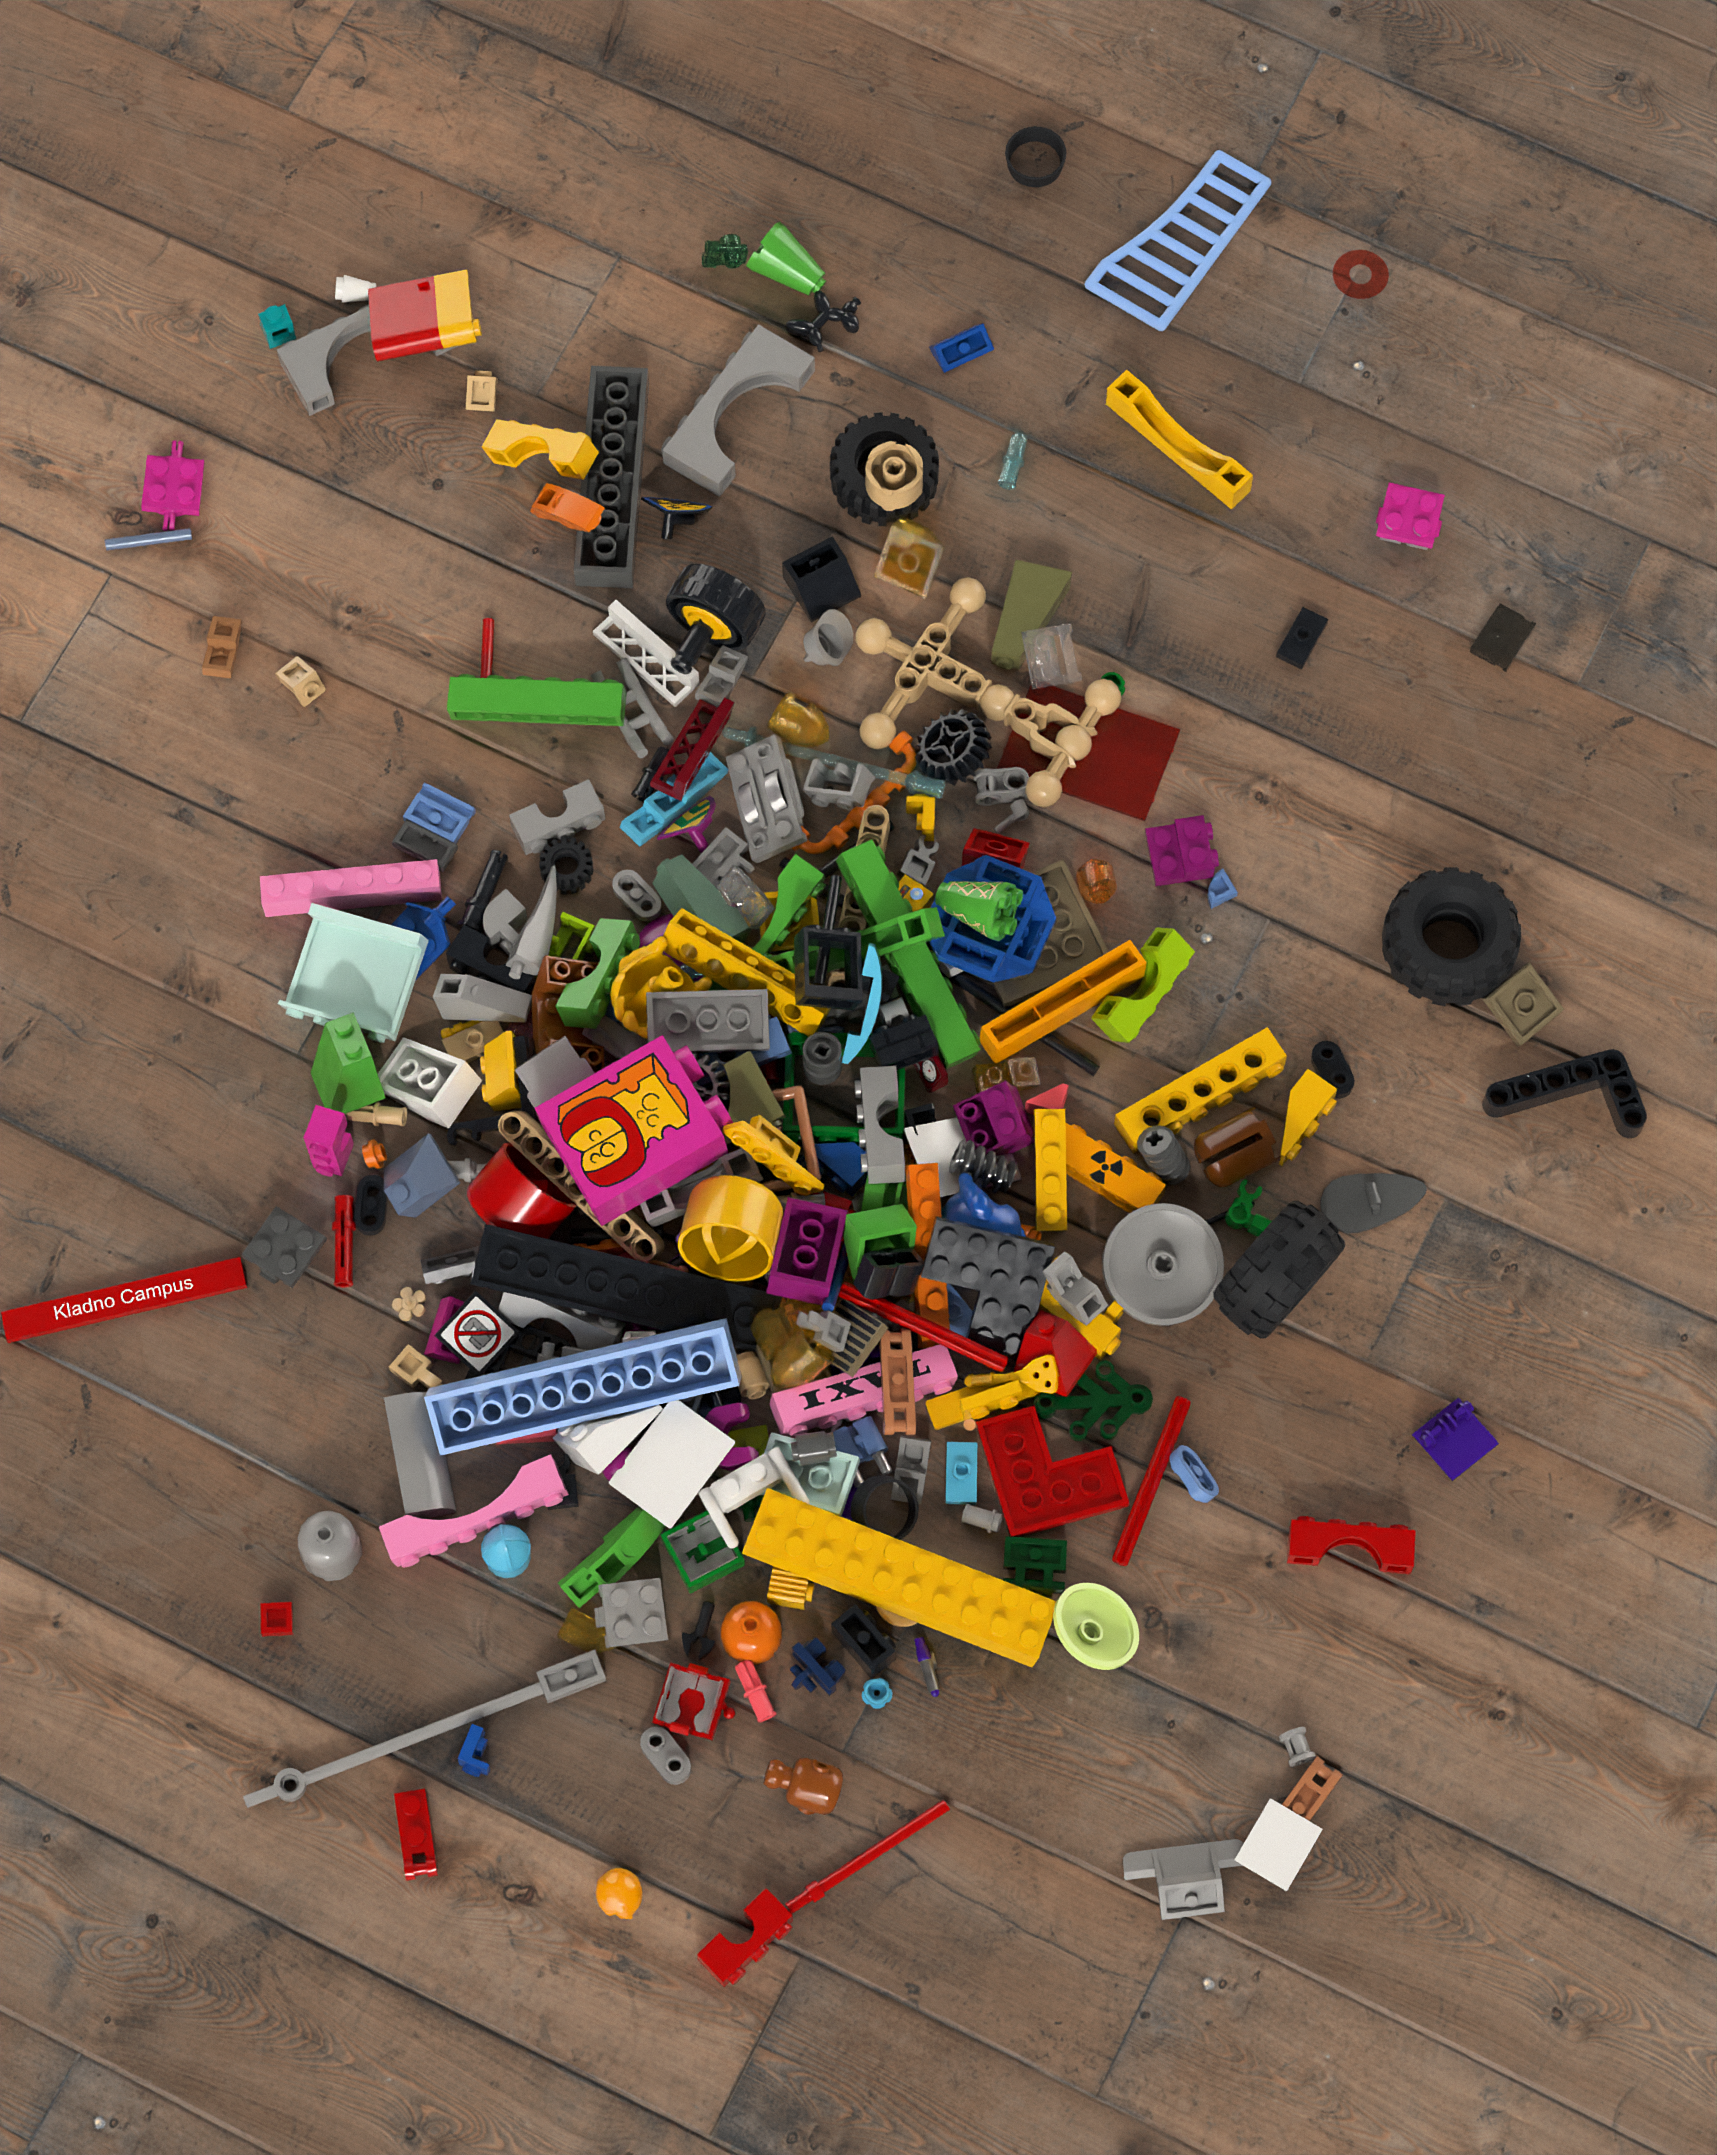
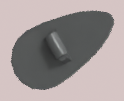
M1369 1173L1342 1176L1331 1181L1324 1189L1320 1200L1321 1212L1340 1229V1232L1346 1234L1360 1233L1381 1226L1407 1213L1425 1196L1427 1189L1422 1181L1399 1174Z

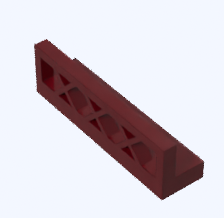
M724 697L719 707H716L700 699L652 778L650 787L682 801L730 720L735 702ZM701 711L713 716L709 723H701L699 718ZM699 732L701 737L698 742L689 744L686 737L687 734ZM687 753L688 759L685 764L677 765L674 756ZM673 773L676 777L674 786L660 780L663 775Z

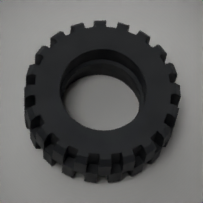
M883 412L874 413V417L871 418L865 415L858 418L856 425L853 422L849 423L845 427V434L839 433L835 439V446L832 447L830 454L831 488L833 495L837 496L838 504L841 508L845 509L847 507L848 514L853 518L860 516L862 517V522L869 525L872 521L878 522V526L886 527L888 522H894L895 526L903 524V519L907 517L909 520L916 518L918 510L925 511L930 505V500L936 494L939 478V455L936 450V443L931 436H927V430L922 425L915 426V420L909 417L901 419L899 414L892 412L890 416H883ZM889 441L904 446L905 444L912 446L920 454L923 461V488L921 495L909 506L893 511L884 510L869 497L866 491L865 478L857 470L868 459L870 452L875 447Z

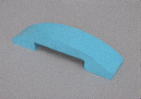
M869 943L862 972L864 976L873 977L861 1033L849 1030L842 1059L844 1064H848L867 1041L880 1007L882 967L876 944Z

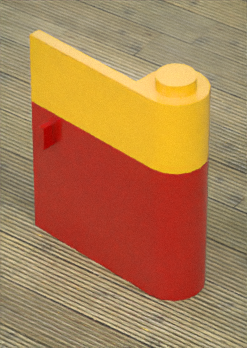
M467 270L368 289L371 340L377 362L478 342L477 336H482L479 319H474L472 315Z

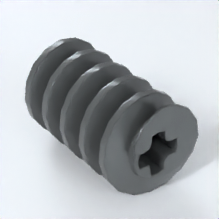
M1159 1125L1152 1126L1139 1135L1137 1148L1153 1173L1161 1177L1163 1182L1170 1186L1185 1180L1190 1172V1161L1169 1128Z
M962 1140L952 1156L949 1173H953L959 1167L961 1168L960 1174L963 1172L971 1173L974 1183L979 1177L982 1178V1188L985 1189L991 1182L993 1183L992 1193L995 1194L1000 1188H1004V1193H1006L1015 1177L1018 1163L1012 1160L1007 1164V1158L1003 1155L996 1159V1152L992 1150L985 1155V1147L980 1145L974 1150L975 1145L973 1141L969 1140L964 1144V1140Z

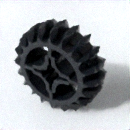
M951 709L948 715L940 712V718L937 720L931 718V725L923 727L924 734L917 736L919 744L914 746L917 753L915 756L916 762L919 764L920 770L924 775H927L935 783L938 781L943 786L948 782L955 786L958 780L966 783L967 776L969 775L976 777L975 770L977 768H984L982 761L990 758L987 751L992 748L989 741L992 737L986 728V724L976 714L968 713L963 709L959 712Z

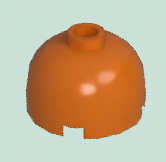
M745 1601L735 1605L726 1613L721 1624V1642L725 1652L735 1660H738L739 1663L751 1660L754 1665H759L770 1660L780 1647L782 1642V1625L778 1615L768 1605L758 1601Z

